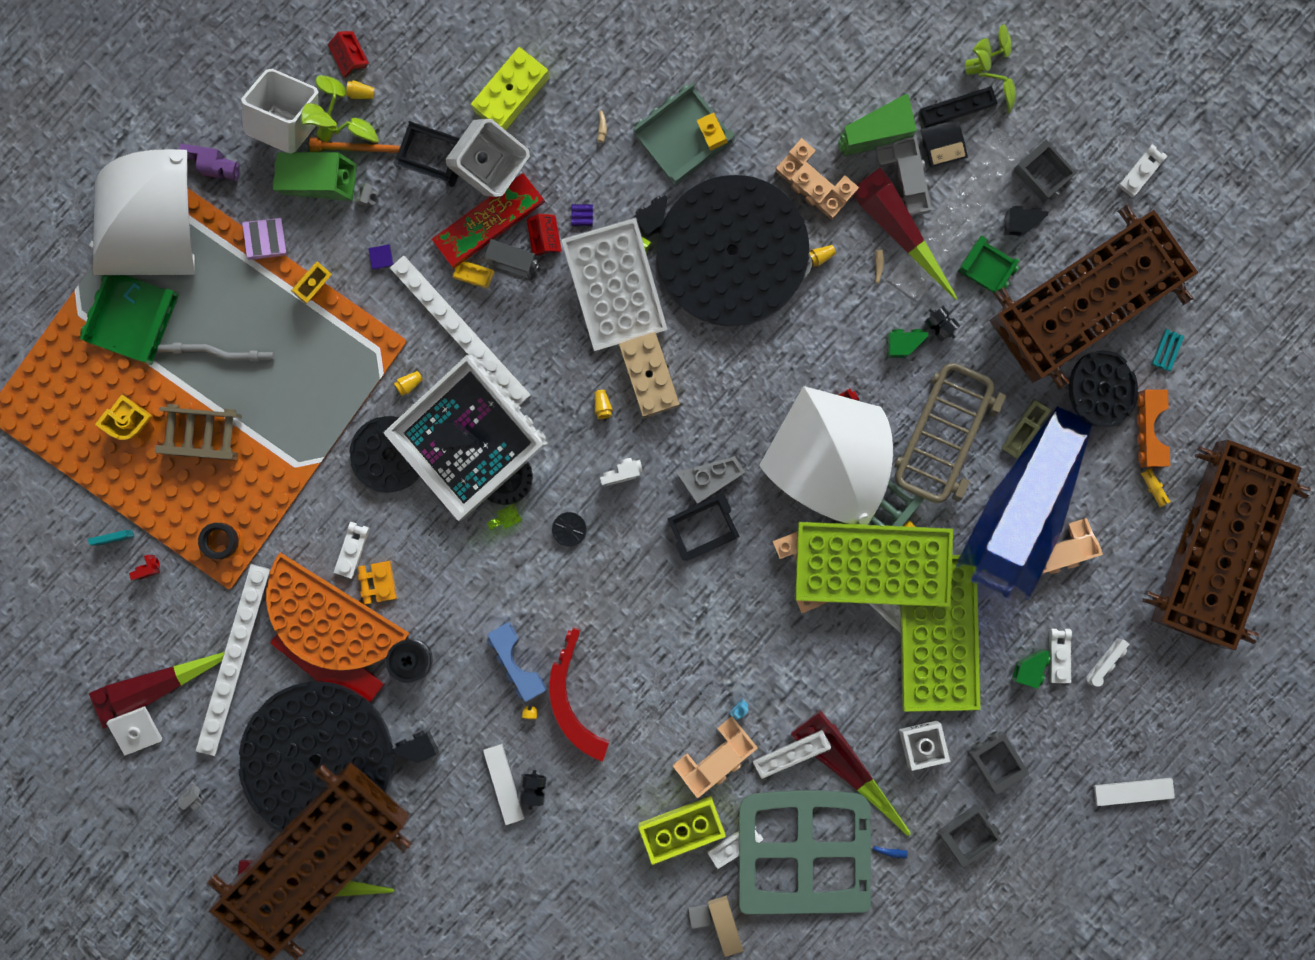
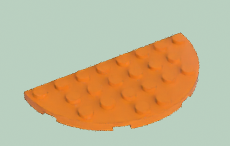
M279 552L274 560L269 573L268 587L266 588L269 618L284 645L306 662L331 670L364 668L385 659L389 649L395 643L407 639L411 634Z

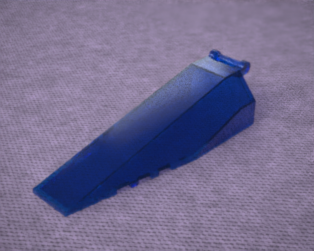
M1058 406L989 498L957 561V567L961 565L976 567L970 581L983 584L1003 594L1002 596L1007 599L1015 586L1025 594V600L1028 601L1062 532L1092 425L1083 421L1078 415ZM982 570L1007 582V586L1005 587L980 575Z

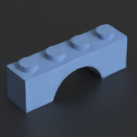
M510 622L487 634L489 636L487 641L492 649L495 648L499 654L496 656L501 666L505 665L508 670L506 675L509 681L516 684L517 689L515 691L520 699H524L526 702L547 690L538 672L523 671L514 662L513 648L519 637Z

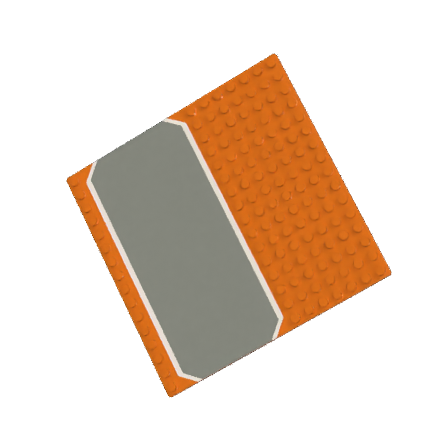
M187 188L192 254L195 256V275H126L165 290L166 288L179 294L160 345H173V343L182 342L183 344H207L228 353L250 352V350L274 352V360L250 362V360H225L207 352L174 354L173 352L157 351L152 365L81 340V328L87 322L88 310L93 306L95 301L94 295L102 284V275H94L92 265L1 390L0 429L227 589H231L399 355L407 341L326 283L305 304L291 292V289L304 276L307 270L287 256L248 260L243 226ZM121 395L126 396L152 415V418L143 430L135 437L127 440L116 439L95 425L106 409L110 410ZM175 404L179 405L181 409L224 412V409L236 410V413L242 415V419L233 418L230 448H232V452L238 453V461L155 453V445L162 446L163 442H165L168 413L159 411V407ZM176 413L173 438L175 447H182V444H184L187 414ZM195 415L192 445L196 449H201V445L204 442L206 416ZM214 417L211 443L213 450H220V447L223 445L224 417ZM211 523H225L232 526L239 538L235 553L224 559H211L205 556L198 545L199 534L205 526ZM223 530L212 531L208 536L207 543L209 548L214 552H222L227 549L229 545L228 534Z

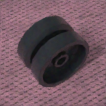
M415 638L395 643L389 649L386 656V667L389 674L395 680L403 683L414 682L424 677L430 671L433 663L432 652L429 646ZM408 657H411V658H412V659L410 660V661H412V663H409V662L407 661Z

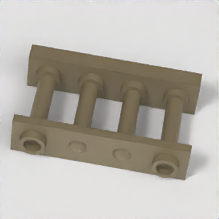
M175 404L159 407V411L168 413L165 442H163L162 446L155 445V453L238 461V453L232 452V448H230L233 418L242 419V415L236 413V410L224 409V412L181 409L179 405ZM176 413L187 414L185 439L182 447H175V443H173ZM195 415L206 416L204 442L201 445V449H196L192 445ZM214 417L225 418L223 445L220 447V450H213L211 446Z

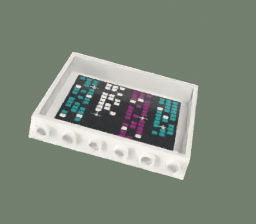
M466 355L383 432L458 521L465 519L548 444L545 441V435L532 426L533 421L527 415L524 416L520 412V406L514 400L511 401L508 398V392L501 385L498 386L496 384L493 374L485 371L481 366L483 365L481 360L472 355ZM459 422L479 440V444L473 445V449L461 450V446H455L452 451H442V448H435L433 424Z

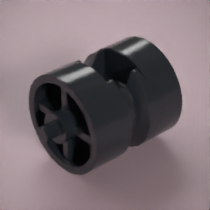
M944 305L937 311L932 308L929 309L930 317L924 322L930 329L936 330L935 335L941 342L947 337L956 338L954 331L961 325L956 319L949 317L950 313Z
M533 770L531 774H522L520 786L523 790L519 792L518 803L528 805L529 810H532L533 806L544 805L545 793L542 790L546 787L547 777L536 774V770Z

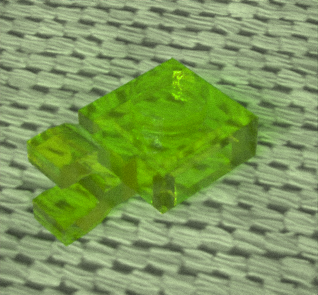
M513 503L497 511L498 518L486 523L490 530L502 524L507 529L521 522L522 519Z

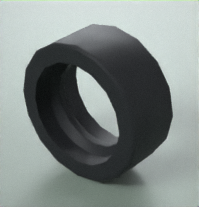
M225 523L208 524L201 530L198 537L199 549L205 556L211 559L228 558L235 553L238 547L239 538L237 532L232 526ZM214 530H223L229 536V545L222 552H214L208 546V536Z

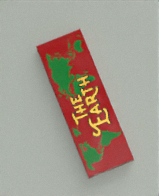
M521 173L512 181L503 196L488 197L433 237L432 241L454 269L489 244L491 239H496L544 204L545 200L525 174Z

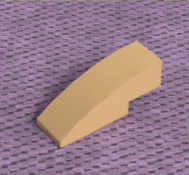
M727 895L708 901L724 956L727 957L743 952Z

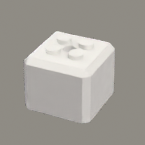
M274 69L265 70L241 98L243 131L245 135L292 154L296 152L315 128V125H302L301 113L307 103L318 105L317 88Z
M492 119L473 120L446 158L447 167L484 196L498 197L503 196L529 159L530 154L529 149ZM480 152L486 155L484 163H480L477 160Z

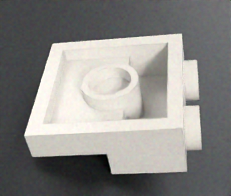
M631 458L621 460V464L617 465L619 473H615V470L603 473L604 476L600 477L602 486L606 487L640 478L639 473L643 472L640 460L632 461Z

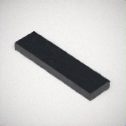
M990 86L920 108L919 111L926 128L994 107L998 102L993 88Z

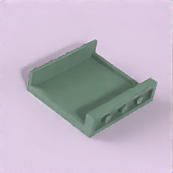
M691 83L689 86L687 84L684 85L675 97L670 96L667 98L662 107L653 109L649 113V117L645 120L640 119L633 128L635 137L674 186L681 183L735 140V134L732 130L728 131L716 116L728 143L710 151L697 120L713 113V111L695 90L694 83Z

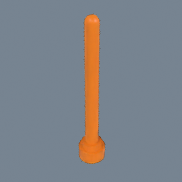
M310 137L309 140L310 152H319L325 149L398 153L400 149L399 145L323 142L318 137Z

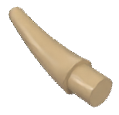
M599 110L600 123L597 141L604 143L605 136H607V125L603 111Z
M875 250L876 283L880 282L883 271V250Z

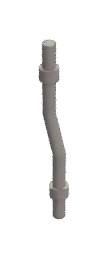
M179 342L173 343V345H158L159 352H173L174 354L207 352L225 360L259 362V360H274L275 358L274 352L250 350V352L228 353L207 344H183Z

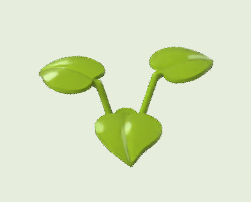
M1002 24L998 32L1000 49L991 53L989 39H981L972 49L978 58L966 60L965 70L967 75L978 74L979 77L985 76L1003 80L1004 95L1008 106V113H1010L1016 100V89L1012 78L984 73V71H989L991 68V57L1002 52L1005 57H1009L1011 54V37L1006 25Z
M318 75L315 79L316 86L322 92L332 95V100L327 113L320 106L307 103L301 113L302 125L318 126L319 129L316 134L321 140L326 142L331 140L334 133L338 135L342 129L348 126V130L353 135L378 144L379 140L374 128L362 119L352 118L350 122L347 121L337 128V123L330 115L336 96L345 97L346 89L337 79Z

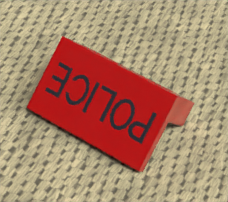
M339 31L327 44L343 77H347L353 69L366 68L369 65L353 31Z
M536 214L526 219L532 253L535 256H540L547 252H562L556 215Z

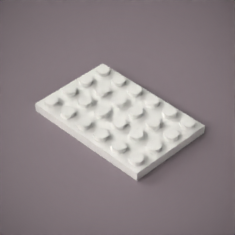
M636 218L561 239L594 351L653 332L659 333L667 330Z

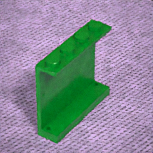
M102 275V284L94 295L95 301L88 310V319L81 328L80 339L152 365L158 351V345L161 343L179 294L166 288L165 290L126 275ZM133 283L140 287L139 290L136 287H134L131 290V292L127 295L135 301L134 304L124 297V294L133 285Z

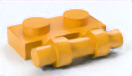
M391 561L370 564L372 572L366 573L365 565L358 566L359 574H357V578L360 580L362 590L360 595L363 597L364 604L372 603L371 595H376L377 602L397 599ZM368 578H373L375 589L369 590Z

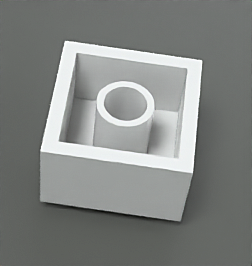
M932 721L899 729L907 765L912 771L950 762L940 722Z

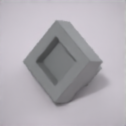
M360 184L354 203L359 205H375L376 202L370 200V195L377 196L378 192L371 190L372 185Z
M194 784L180 796L178 806L183 810L188 806L194 811L200 808V803L202 802L199 798L200 789Z

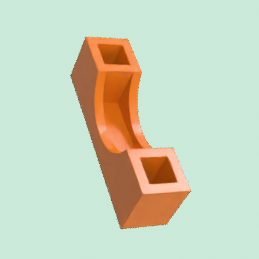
M1168 389L1138 392L1136 402L1137 406H1139L1137 442L1140 444V452L1138 453L1140 468L1169 467L1170 447L1162 444L1154 432V422L1157 416L1164 410L1169 409Z

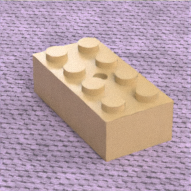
M656 332L619 343L643 419L679 407L680 404ZM650 371L653 373V376L648 378L645 373Z

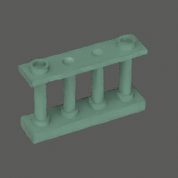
M889 479L887 488L901 498L906 506L902 511H897L884 499H882L879 506L892 516L894 521L890 526H903L924 498L917 495L909 496ZM875 516L872 517L870 521L872 525L885 526ZM841 521L838 522V524H848Z

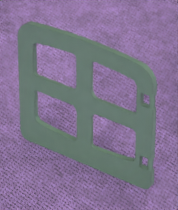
M825 790L763 792L749 794L743 798L739 807L740 910L744 914L867 912L871 907V809L868 800L859 793ZM831 807L853 810L854 840L851 842L814 841L813 808ZM772 808H797L798 837L796 841L764 843L755 841V815L757 811ZM859 819H865V830H859ZM818 857H853L854 886L844 890L813 892V860ZM756 859H797V892H774L756 889ZM859 880H865L866 891H859Z

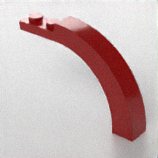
M573 627L572 631L568 630L565 641L568 642L566 650L562 649L559 660L562 662H553L549 681L551 706L557 723L567 738L585 754L603 762L609 740L595 735L581 724L572 711L567 696V672L581 629Z

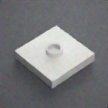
M145 706L107 722L124 755L146 748L162 740Z

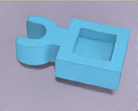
M741 699L730 711V715L735 720L742 719L749 711L747 708L749 706L748 703Z

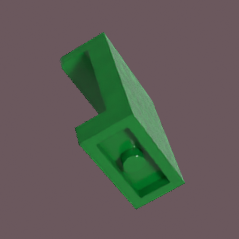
M981 235L957 271L994 294L1002 287L1007 288L1010 283L1007 280L1010 275L1014 276L1019 269L1017 264L1020 259L1010 258L986 243L988 239Z

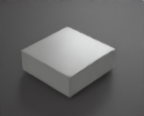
M708 904L688 908L692 929L711 926Z

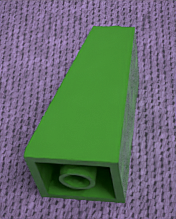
M904 94L845 126L838 140L839 150L843 151L844 156L876 150L878 146L913 137L917 129L909 95Z
M277 152L273 190L282 195L353 201L357 164L338 152H294L292 154Z

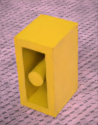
M316 261L291 289V292L306 304L332 274Z

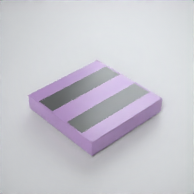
M281 218L242 222L248 260L287 255Z

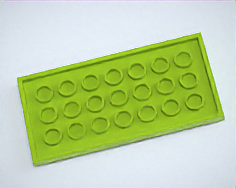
M798 522L795 600L951 607L953 529Z
M952 555L951 607L900 605L902 711L980 710L977 555Z

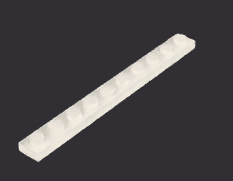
M402 256L390 267L467 354L473 357L476 356L483 363L481 366L485 371L493 374L495 377L494 381L508 392L507 396L511 401L514 400L520 406L531 396L405 256Z
M253 564L250 565L196 752L215 756L271 569Z

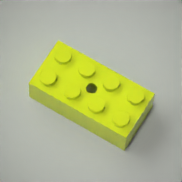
M518 47L473 100L471 107L482 119H492L504 130H507L550 79L549 71L521 47Z
M712 796L642 821L638 825L652 865L726 837ZM684 826L686 827V829L684 831H679L678 827Z

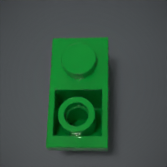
M893 329L892 332L887 334V358H906L928 337V332H923L922 329H912L911 332H903V329Z
M1039 650L1017 661L1011 680L1039 689V686L1044 682V669L1050 662V652Z

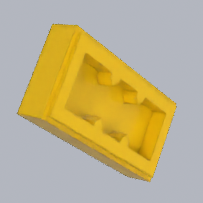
M714 112L697 120L710 151L728 143Z
M464 261L455 268L452 277L488 289L495 272L492 269Z

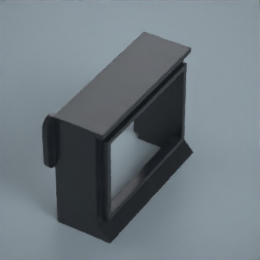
M409 121L398 155L393 162L396 168L401 170L403 167L444 181L451 188L454 187L459 175L449 167L444 172L406 159L405 156L415 132L456 145L460 138Z
M719 494L667 518L677 539L676 548L683 561L692 560L740 537L729 515L731 507L724 494ZM718 504L731 532L687 552L675 524Z

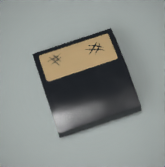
M958 119L921 129L929 167L932 168L968 158Z

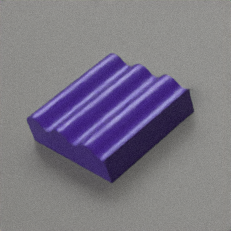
M572 204L571 225L593 226V204Z
M390 244L368 248L373 270L391 267L394 264Z

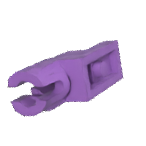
M180 144L179 150H187L188 159L196 161V170L202 175L219 179L225 177L227 180L238 181L240 173L239 163L223 158L224 155L218 149Z

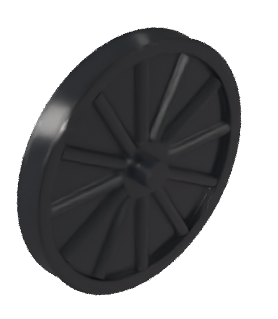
M573 512L560 514L552 525L554 539L563 546L571 547L579 544L586 535L585 521L580 515Z

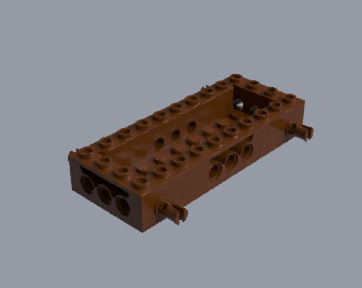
M1129 204L1117 211L1126 222V228L1018 301H1013L1004 287L993 294L1002 305L1003 311L989 321L1032 383L1046 375H1050L1058 389L1063 388L1064 385L1070 382L1060 368L1068 360L1169 292L1174 291L1182 305L1194 299L1184 284L1187 280L1198 274V271L1155 210H1152L1142 218H1137ZM1141 258L1147 260L1148 266L1146 268L1140 265ZM1109 279H1114L1117 282L1115 289L1109 286ZM1078 300L1085 302L1086 308L1084 310L1078 308ZM1047 321L1054 323L1053 331L1046 328L1045 324Z
M1224 440L1216 442L1213 451L1202 446L1197 448L1203 454H1195V458L1208 461L1207 468L1161 594L1157 595L1147 590L1144 594L1153 600L1143 598L1142 602L1156 606L1151 621L1220 648L1236 650L1240 639L1251 644L1257 642L1248 635L1259 637V634L1245 629L1246 621L1291 496L1294 494L1307 499L1309 495L1302 491H1311V488L1296 483L1302 467L1234 441ZM1248 485L1254 487L1253 495L1247 494L1246 487ZM1235 521H1238L1241 524V530L1239 532H1236L1233 529V524ZM1223 557L1228 560L1226 568L1220 566V560ZM1209 594L1215 597V602L1212 605H1209L1206 601Z
M351 762L336 776L324 764L314 772V775L320 778L327 786L231 884H226L216 873L206 882L207 885L219 894L208 912L264 960H272L282 950H285L294 960H297L299 956L301 957L305 950L294 943L292 939L388 843L392 842L402 853H405L406 848L409 849L412 845V842L399 833L404 828L409 813ZM348 822L353 826V829L345 830L342 824ZM322 850L326 856L319 858L316 856L315 851ZM291 877L296 878L298 884L292 885L288 879ZM268 905L270 906L271 911L265 912L262 910L261 906Z

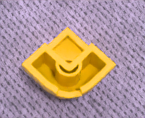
M121 395L110 410L106 409L95 425L116 439L127 440L139 434L150 421L152 415L126 396Z

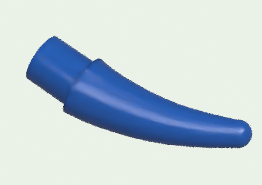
M873 847L875 851L897 859L908 857L907 850Z

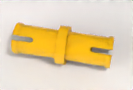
M1152 468L1140 473L1148 486V492L1152 493L1159 507L1171 502L1162 488V482L1159 483Z

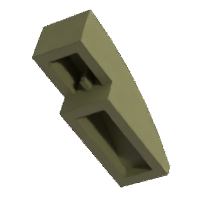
M1033 398L1001 448L1018 459L1040 429V425L1051 412V409Z

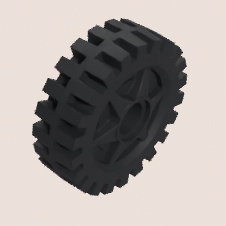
M527 462L487 499L496 504L508 505L524 498L532 486L533 473L530 463Z

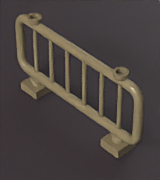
M948 363L943 366L940 373L935 372L931 383H934L933 389L903 457L898 456L894 465L897 468L895 480L899 487L934 503L944 502L948 499L951 492L954 493L952 496L953 500L959 502L963 498L970 481L964 478L959 482H956L978 428L987 408H990L988 414L996 417L1006 398V395L1000 392L996 397H993L995 387L989 377L960 364ZM954 370L984 383L987 386L984 397L946 381L945 378L948 372ZM946 384L982 400L977 413L937 397L942 385ZM935 401L975 417L970 430L930 414ZM928 417L966 433L967 437L963 446L959 447L923 431ZM920 435H925L959 450L960 453L955 464L915 448ZM913 451L953 468L948 481L946 482L908 465ZM907 468L945 485L942 494L934 495L903 480L905 469Z

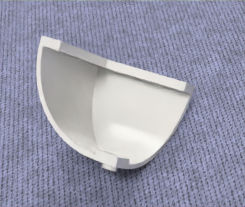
M187 150L135 152L115 159L99 172L95 181L94 275H195V256L192 254L188 212Z
M803 386L759 466L779 488L810 509L844 523L868 525L884 497L890 478L893 459L891 428L884 411L879 406Z

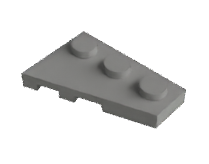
M734 456L676 473L695 502L699 504L744 474L745 471Z

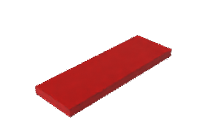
M278 634L270 642V644L316 681L332 682L355 690L370 702L385 685L365 667L354 670H331L310 664L291 652L284 645Z

